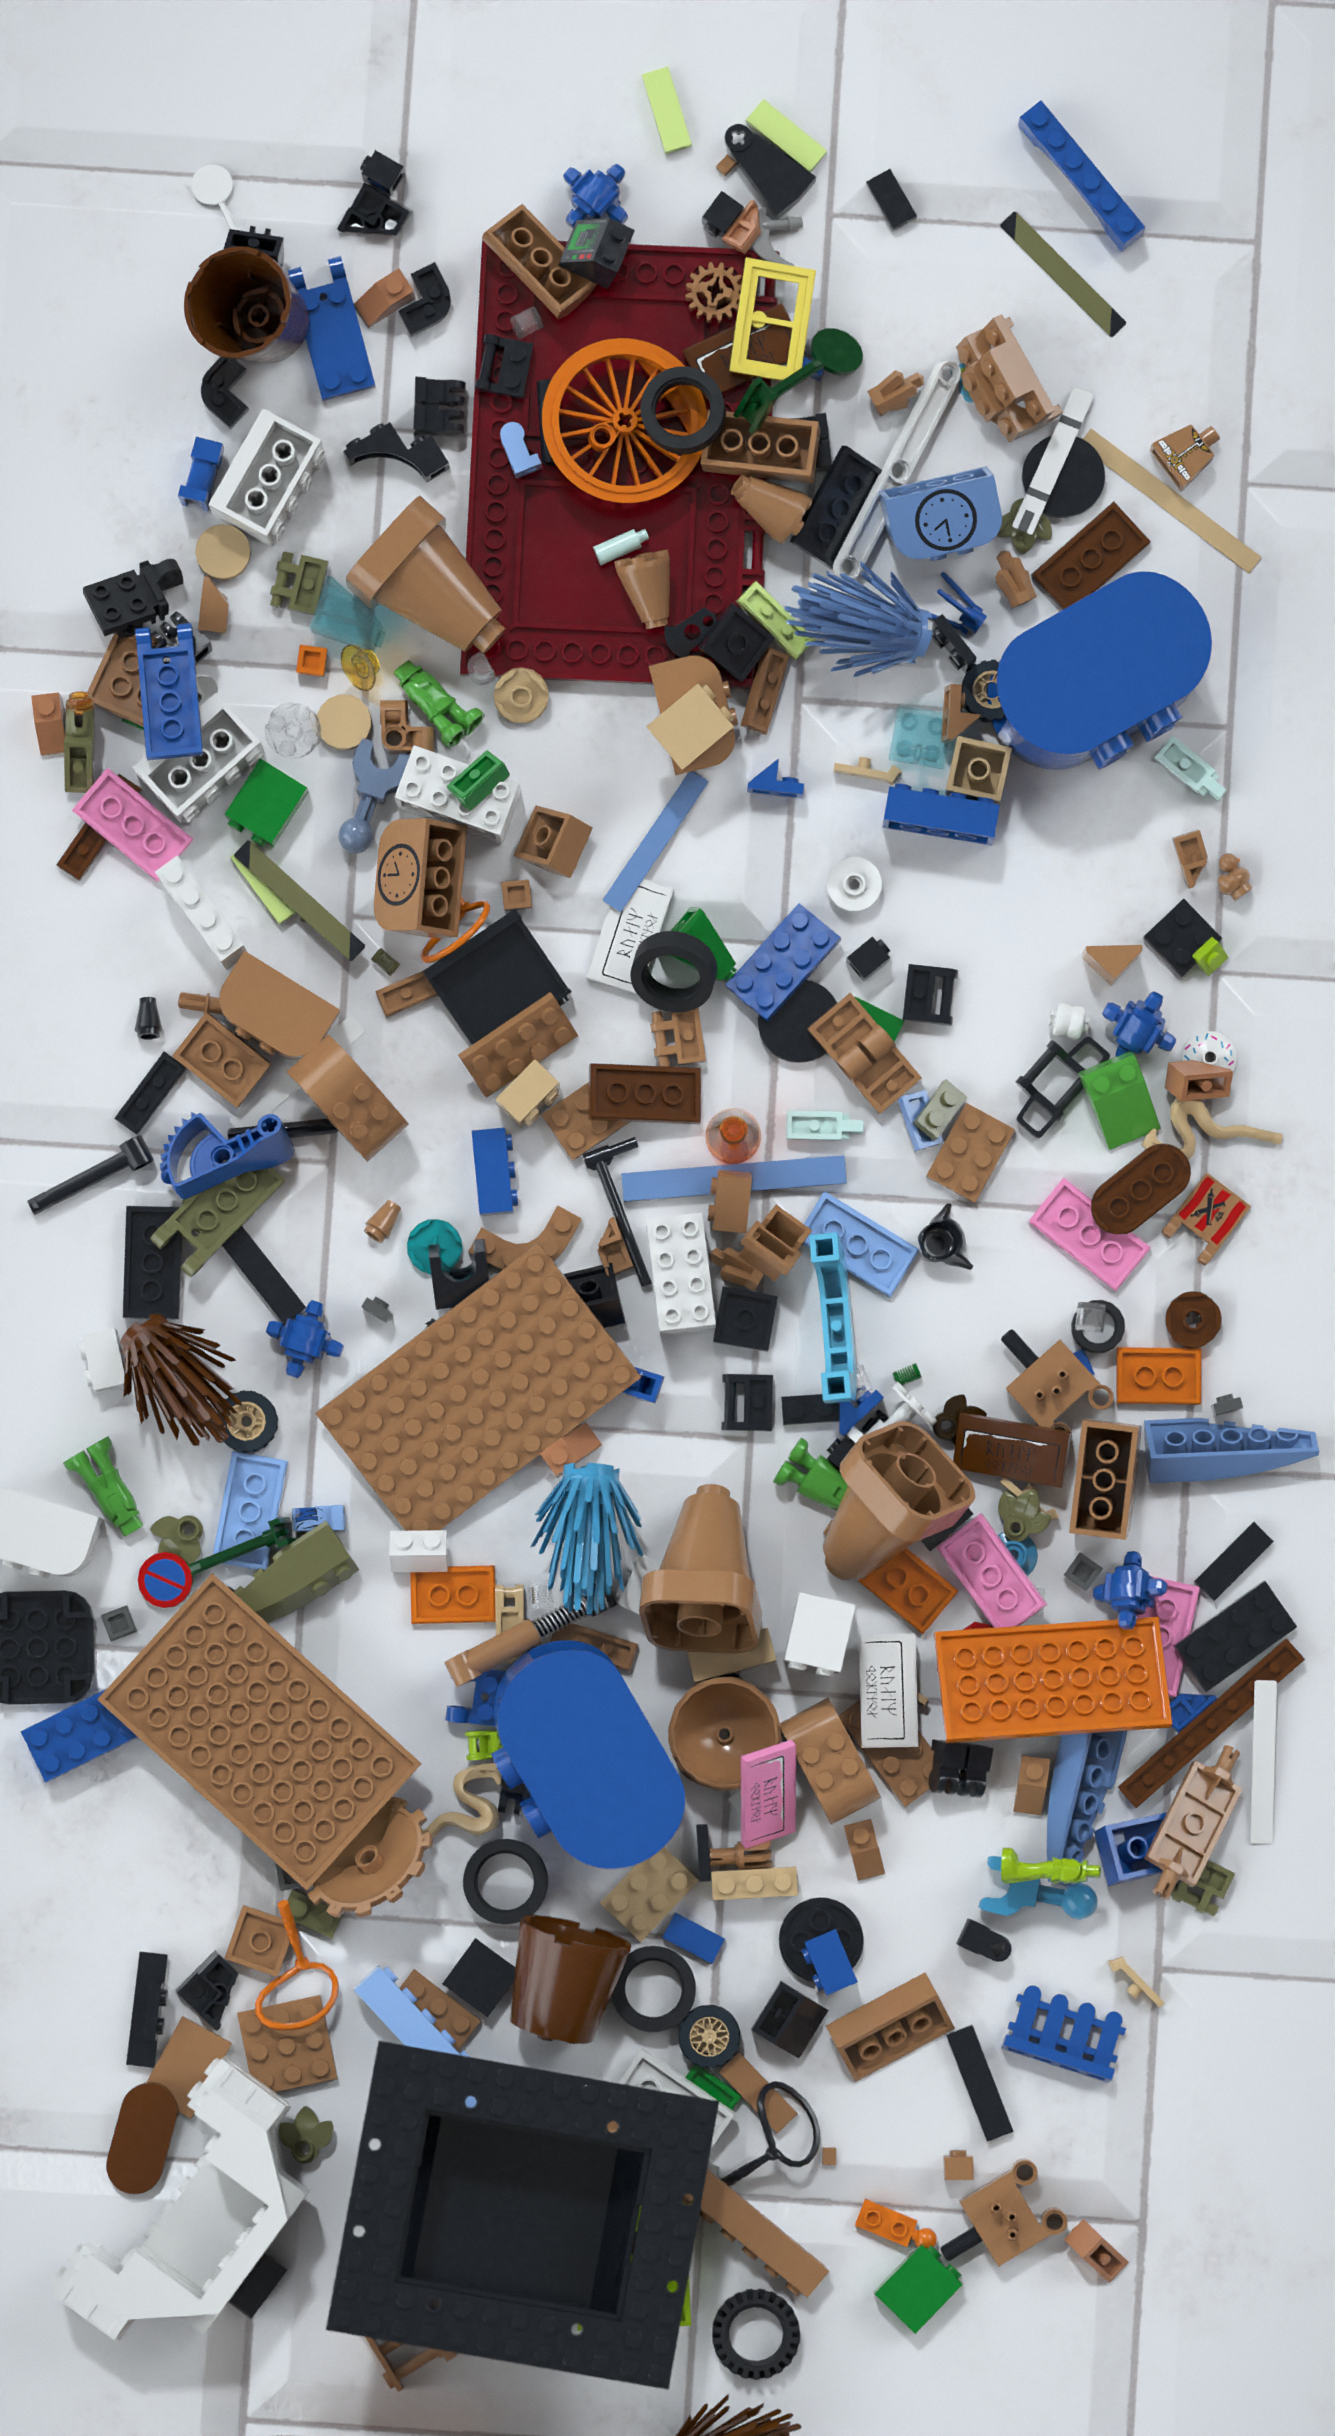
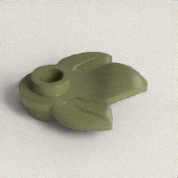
M1024 498L1016 500L1012 504L1010 512L1002 516L1001 528L997 534V537L1001 538L1011 536L1014 547L1021 554H1025L1032 548L1036 538L1050 540L1052 537L1051 523L1048 517L1041 514L1032 535L1012 527Z
M1036 1489L1028 1490L1017 1498L1009 1491H1004L1000 1497L998 1512L1005 1521L1003 1526L1004 1533L1011 1541L1021 1542L1027 1539L1030 1534L1042 1533L1047 1529L1051 1521V1515L1039 1512L1040 1499ZM1016 1522L1021 1525V1530L1018 1533L1013 1531V1525Z
M190 1515L183 1516L180 1519L166 1516L157 1520L151 1526L150 1531L162 1538L158 1553L170 1552L178 1554L188 1564L198 1559L201 1552L199 1539L203 1534V1526L198 1518ZM188 1524L194 1527V1532L191 1535H187L184 1532V1527Z
M304 2106L298 2112L294 2124L283 2122L279 2125L281 2142L291 2148L292 2155L296 2161L304 2164L311 2163L318 2157L319 2149L326 2147L330 2143L334 2132L333 2122L323 2121L319 2123L316 2113L308 2106ZM305 2144H308L310 2147V2152L308 2154H305L303 2152V2146Z

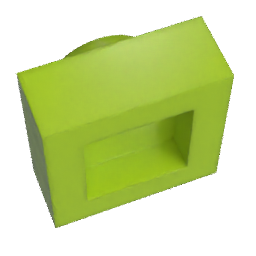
M1213 937L1192 955L1200 969L1207 976H1210L1229 958L1220 943Z

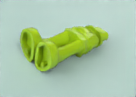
M1006 1847L1002 1849L1001 1878L1004 1884L1043 1878L1051 1879V1882L1054 1884L1059 1882L1064 1884L1087 1882L1088 1878L1101 1877L1100 1865H1088V1860H1083V1863H1080L1074 1859L1052 1857V1861L1023 1863L1019 1861L1014 1849Z

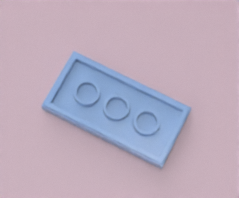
M825 1191L804 1225L812 1230L810 1235L837 1232L842 1242L847 1271L888 1297L892 1296L920 1250ZM809 1236L803 1244L810 1248Z
M232 1451L213 1554L262 1535L263 1531L270 1529L268 1521L278 1518L288 1461ZM264 1546L223 1564L255 1570L262 1568L265 1570L269 1565L272 1546Z

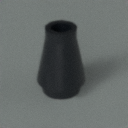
M142 997L139 999L135 1032H137L139 1039H157L160 1037L162 1025L156 1005V998Z

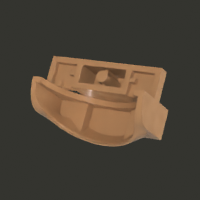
M1001 314L994 317L983 329L965 336L956 346L959 359L965 364V370L960 374L963 386L969 392L977 411L984 417L986 423L992 421L997 424L1000 432L1005 435L1010 443L1049 424L1059 417L1063 411L1059 404L1053 406L1010 329L1014 326L1011 318L1005 319ZM1021 401H1024L1026 408L1020 407L1016 404Z

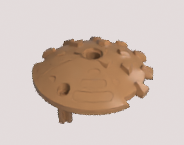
M391 1797L313 1884L315 1889L307 1893L311 1901L315 1905L322 1902L327 1903L329 1907L326 1912L333 1917L340 1918L345 1911H356V1915L359 1917L372 1914V1907L386 1900L390 1903L399 1900L403 1896L401 1889L413 1876L420 1877L425 1869V1863L421 1862L423 1853L431 1848L433 1844L431 1833H424L422 1830L423 1824L427 1821L424 1813L418 1808L411 1814L406 1810L407 1800Z

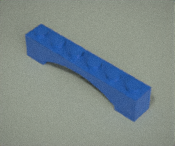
M1042 100L1019 117V128L1033 145L1037 146L1071 182L1098 218L1106 234L1121 252L1143 236L1145 231L1143 223Z

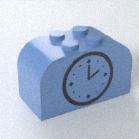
M987 466L879 491L887 533L898 550L909 558H930V561H937L946 558V554L957 552L958 555L968 554L974 551V547L985 545L993 540L1001 528L1002 513L995 478Z

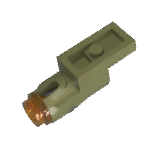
M83 691L69 694V699L66 701V735L64 739L65 792L87 793L94 784L95 708L91 694Z

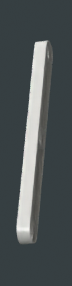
M940 361L931 372L880 475H878L834 561L833 572L836 576L840 577V574L843 573L842 565L846 560L852 563V571L848 576L856 579L863 569L860 561L864 564L866 563L885 526L879 491L906 485L960 380L961 369L956 362ZM945 366H949L952 370V377L948 381H945L942 377V370ZM898 462L902 466V474L900 477L895 478L892 474V467Z

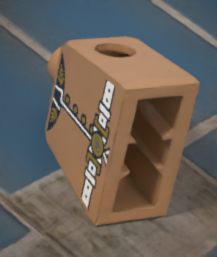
M1188 425L1152 443L1150 451L1178 489L1183 491L1213 460L1214 454L1209 447L1219 441L1220 437L1212 426L1199 434L1192 425Z

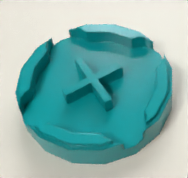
M428 1219L417 1224L410 1232L407 1242V1254L412 1264L421 1272L431 1275L429 1245L439 1244L442 1260L447 1266L453 1268L459 1262L463 1251L462 1239L457 1229L449 1222L439 1219Z

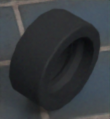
M1091 1300L1083 1304L1076 1311L1071 1322V1332L1076 1344L1093 1354L1105 1353L1114 1349L1122 1340L1125 1331V1320L1121 1311L1113 1303L1105 1300ZM1094 1310L1107 1312L1114 1321L1115 1329L1113 1335L1103 1343L1089 1341L1082 1332L1081 1324L1083 1318Z

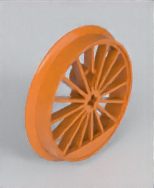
M628 338L599 341L584 347L568 358L553 376L547 388L542 408V429L545 443L553 461L564 476L586 493L617 503H637L651 500L666 494L678 486L691 473L702 454V450L678 456L675 453L660 448L649 436L641 432L646 431L644 425L639 424L643 423L642 417L637 418L641 415V409L634 412V409L641 400L647 385L655 376L667 369L685 365L659 346ZM610 360L630 361L623 408ZM605 362L616 408L587 368ZM635 362H637L649 376V379L629 409L628 403ZM583 373L608 410L570 387V382L578 374ZM689 385L675 386L667 390L659 399L661 401L666 398L673 411L656 414V419L678 416L686 432L663 428L667 432L678 436L691 435L699 431L706 424L707 410L701 390ZM564 392L571 394L605 417L560 409ZM559 415L598 422L599 424L591 428L561 434ZM620 419L629 420L627 426H619L618 422ZM601 431L606 433L605 435L609 439L608 443L599 444L596 442L594 434ZM589 434V445L573 456H570L562 439ZM618 437L611 484L594 478L593 474ZM636 437L674 460L676 464L663 475ZM623 440L634 486L615 485ZM630 440L654 472L657 479L640 485ZM592 448L595 451L602 452V454L588 474L574 460Z

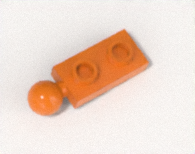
M865 2198L855 2226L905 2247H908L910 2239L915 2241L917 2247L922 2244L926 2249L931 2245L935 2247L937 2243L936 2233L932 2229H915L918 2220Z

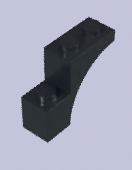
M391 422L386 425L383 423L376 425L369 431L370 435L362 440L359 437L352 440L346 445L347 449L343 451L350 466L371 458L394 459L412 467L423 477L426 483L450 469L448 460L432 435L427 438L425 436L417 438L410 444L411 448L407 449Z

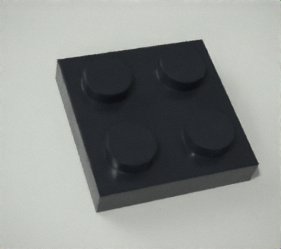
M730 604L698 648L738 682H743L775 638L738 606Z
M941 614L933 621L932 639L940 649L945 647L951 656L948 659L957 670L962 669L966 674L975 665L977 657L946 617Z
M1182 899L1143 936L1146 942L1181 978L1197 964L1192 955L1211 937L1218 942L1222 940V937L1185 899Z
M723 1286L713 1342L768 1352L778 1296Z

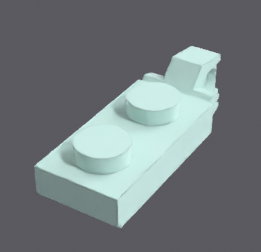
M1174 736L1168 740L1154 758L1202 796L1208 792L1219 801L1227 791L1216 782L1220 778L1215 773L1216 770Z
M787 1111L786 1140L842 1141V1139H849V1133H863L864 1121L849 1120L850 1114H843V1112Z

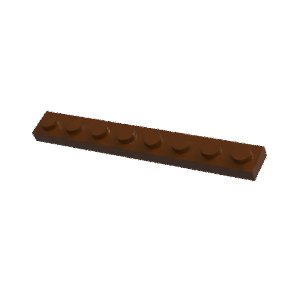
M1285 1638L1117 1788L1135 1808H1138L1254 1705V1684L1256 1680H1273L1278 1684L1301 1664L1305 1658Z

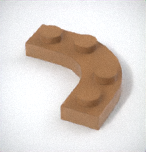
M557 1205L542 1233L528 1243L515 1244L506 1241L482 1227L475 1240L485 1239L487 1263L501 1270L538 1242L550 1258L555 1261L570 1243L582 1218ZM474 1242L472 1243L468 1251V1253L474 1255Z

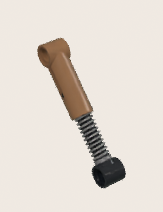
M604 1580V1597H605V1607H604V1610H600V1607H599V1611H598V1613H597V1612L594 1610V1599H593V1613L591 1614L592 1617H595V1616H597V1615L603 1613L604 1611H606V1610H608V1609L614 1607L615 1605H617V1603H616V1601H615V1599H614L612 1593H611V1595H609V1596L606 1594V1591H605V1580ZM582 1595L579 1611L574 1609L573 1604V1610L569 1613L568 1608L565 1609L563 1604V1607L559 1606L558 1609L551 1610L550 1614L546 1613L541 1618L537 1617V1621L533 1619L531 1622L530 1619H527L474 1648L468 1649L445 1661L444 1664L456 1687L540 1645L542 1637L546 1638L547 1634L550 1636L551 1632L555 1634V1630L559 1631L560 1627L564 1629V1625L568 1627V1623L572 1624V1621L577 1622V1619L581 1620L582 1616L584 1618L589 1616L586 1613L587 1596Z

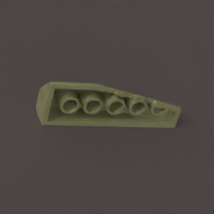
M325 1520L272 1557L274 1562L265 1570L262 1568L258 1569L253 1574L254 1580L245 1588L239 1586L234 1593L262 1619L270 1623L325 1595L342 1581L348 1580L354 1573L359 1571V1568L344 1544Z

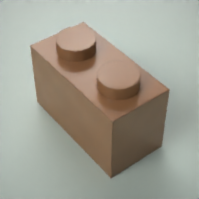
M718 1169L717 1178H711L710 1194H715L714 1205L709 1204L707 1221L712 1222L713 1230L746 1233L752 1184L751 1172Z

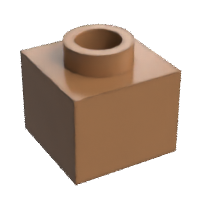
M949 2150L950 2155H943L945 2180H973V2156L967 2155V2150Z

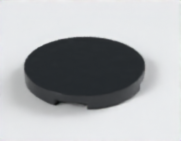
M1052 436L1037 443L1025 459L1022 469V483L1025 493L1029 489ZM1076 436L1042 513L1056 518H1068L1089 510L1099 499L1105 483V468L1097 450L1084 439Z
M805 980L769 1022L758 1015V1030L764 1045L776 1057L791 1063H805L823 1057L827 1052L807 1028L837 1003L834 996L822 985Z
M817 1897L805 1900L789 1911L780 1928L779 1948L783 1960L792 1972L807 1981L814 1982L812 1976L817 1974L813 1963L807 1965L801 1949L806 1948L804 1941L836 1929L852 1969L855 1967L863 1950V1931L858 1918L850 1908L837 1900Z

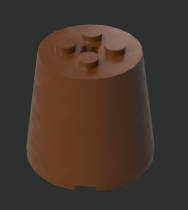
M231 247L212 254L198 266L199 270L194 275L192 281L188 282L186 288L184 315L191 334L200 345L221 357L258 363H276L290 357L298 350L308 331V309L302 296L273 258L254 248Z
M525 1915V1919L521 1918L519 1926L510 2022L522 2030L537 2035L542 2040H558L570 2044L591 2043L631 1950L630 1942L600 1928H595V1932L579 1928L580 1922L544 1915Z

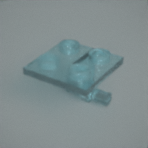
M898 705L888 760L943 769L948 742L941 743L943 713Z

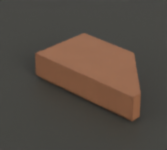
M750 200L722 238L726 245L743 254H746L761 234L758 205L754 200Z

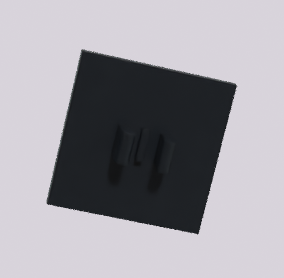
M475 1938L442 1984L488 2018L514 1982L515 1966Z

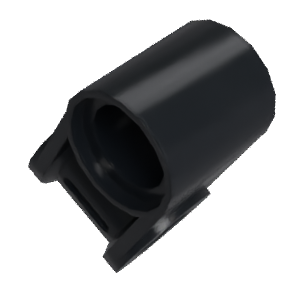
M967 1918L956 1942L957 1945L973 1953L981 1954L997 1962L1008 1959L1012 1950L1009 1939L970 1918ZM999 1941H1003L1007 1952L995 1956L994 1949L991 1947L992 1943L998 1944Z

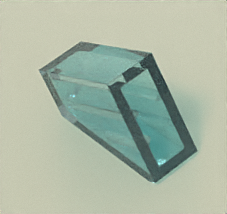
M327 576L310 625L311 633L374 654L376 647L381 648L385 639L386 632L382 631V623L338 581L331 576Z

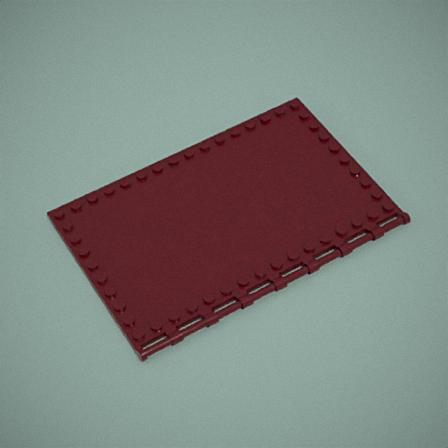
M482 240L475 382L479 380L485 350V344L483 343L485 334L534 343L524 399L486 393L474 389L466 561L502 609L501 614L496 620L506 630L485 654L475 645L466 652L461 650L460 676L500 678L502 674L511 669L523 667L534 670L544 680L653 685L649 665L681 657L674 654L668 647L664 634L665 625L646 629L645 623H642L616 572L614 561L632 559L639 554L654 553L668 549L670 557V595L667 625L669 626L678 625L703 607L713 611L719 620L730 604H735L741 609L736 601L742 595V587L749 588L757 581L764 588L765 571L762 570L764 534L767 532L750 514H746V510L737 502L735 496L731 494L735 482L740 477L739 475L704 472L701 466V454L691 473L678 486L666 494L643 502L617 503L597 498L581 490L568 480L557 466L542 465V469L516 479L500 436L501 429L505 424L509 422L520 424L524 429V443L529 455L537 453L541 461L536 382L552 379L568 358L593 343L616 338L641 340L661 347L675 356L686 367H689L682 350L735 326L737 312L733 310L731 311L732 319L729 320L726 316H723L722 323L720 324L716 318H712V321L707 323V316L705 315L698 319V310H689V305L693 301H686L685 298L686 294L691 293V291L686 289V283H693L690 279L691 273L699 275V266L707 270L709 262L713 263L714 268H718L722 262L724 263V270L727 271L730 267L734 268L733 277L741 275L743 278L746 258L763 260L754 250L749 249L746 254L730 248L629 244L619 271L610 287L606 289L597 284L591 294L575 310L564 318L558 319ZM559 241V242H560V243L562 244V246L565 248V246H566V244H567L568 241ZM713 276L704 279L702 282H708ZM724 278L726 287L733 290L730 282ZM765 278L764 296H755L753 313L756 311L764 312L778 305V298L775 297L776 279ZM718 283L714 291L711 292L712 303L717 294H719ZM697 295L699 302L704 307H707V303L704 300V298H700L699 295ZM724 303L717 310L725 308L729 304ZM496 347L490 377L491 383H498L504 353L503 348ZM610 360L623 408L630 361ZM605 362L587 368L616 408ZM635 362L628 403L629 409L649 379V376L637 362ZM583 373L578 374L570 382V387L608 410ZM761 378L771 388V379ZM752 380L722 394L726 412L736 411ZM564 392L560 409L605 417L571 394ZM666 398L658 402L656 414L673 411ZM704 398L706 410L708 413V410H710V402H706ZM641 400L639 401V403L637 404L636 408L634 409V412H636V411H638V410L640 409V407H641ZM773 407L769 412L768 416H772ZM561 416L562 433L591 428L599 424L598 422ZM678 416L657 420L662 428L686 432ZM620 419L619 422H618V425H619V426H622V425L627 426L628 423H629V420H627V419L621 420V419ZM602 431L596 432L594 434L596 442L599 444L608 443L609 439L605 435L606 433ZM641 431L645 435L649 436L646 431ZM589 434L562 439L570 456H573L589 445ZM618 437L593 474L594 478L611 484ZM636 437L663 475L676 464L674 460ZM623 440L615 485L634 486ZM630 440L640 485L657 479L654 472ZM591 448L574 461L589 474L602 452ZM632 529L636 533L644 529L646 530L649 540L641 543L642 548L600 565L593 549L594 546ZM745 533H753L751 569H743ZM706 616L703 619L707 625H712L714 622L710 616ZM690 624L685 627L684 634L688 639L694 640L700 636V629L697 625ZM699 645L690 651L689 656L699 655L711 660L719 669L722 682L728 681L730 688L751 690L758 662L743 682H738L698 648Z

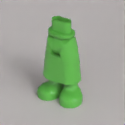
M801 1437L790 1452L788 1459L809 1470L808 1474H804L786 1460L775 1476L773 1483L778 1486H782L787 1482L796 1483L799 1485L796 1492L837 1511L848 1485L844 1481L840 1469L821 1454L815 1459L809 1454L808 1442Z

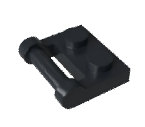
M485 334L483 341L485 350L479 380L475 382L474 389L481 392L524 399L534 343ZM496 347L504 349L497 384L490 382Z
M908 964L902 1020L952 1026L951 1007L954 980L958 978V970ZM935 977L943 978L939 1015L931 1014Z
M722 1374V1383H725L724 1422H721V1430L772 1432L773 1375ZM736 1383H744V1422H735Z

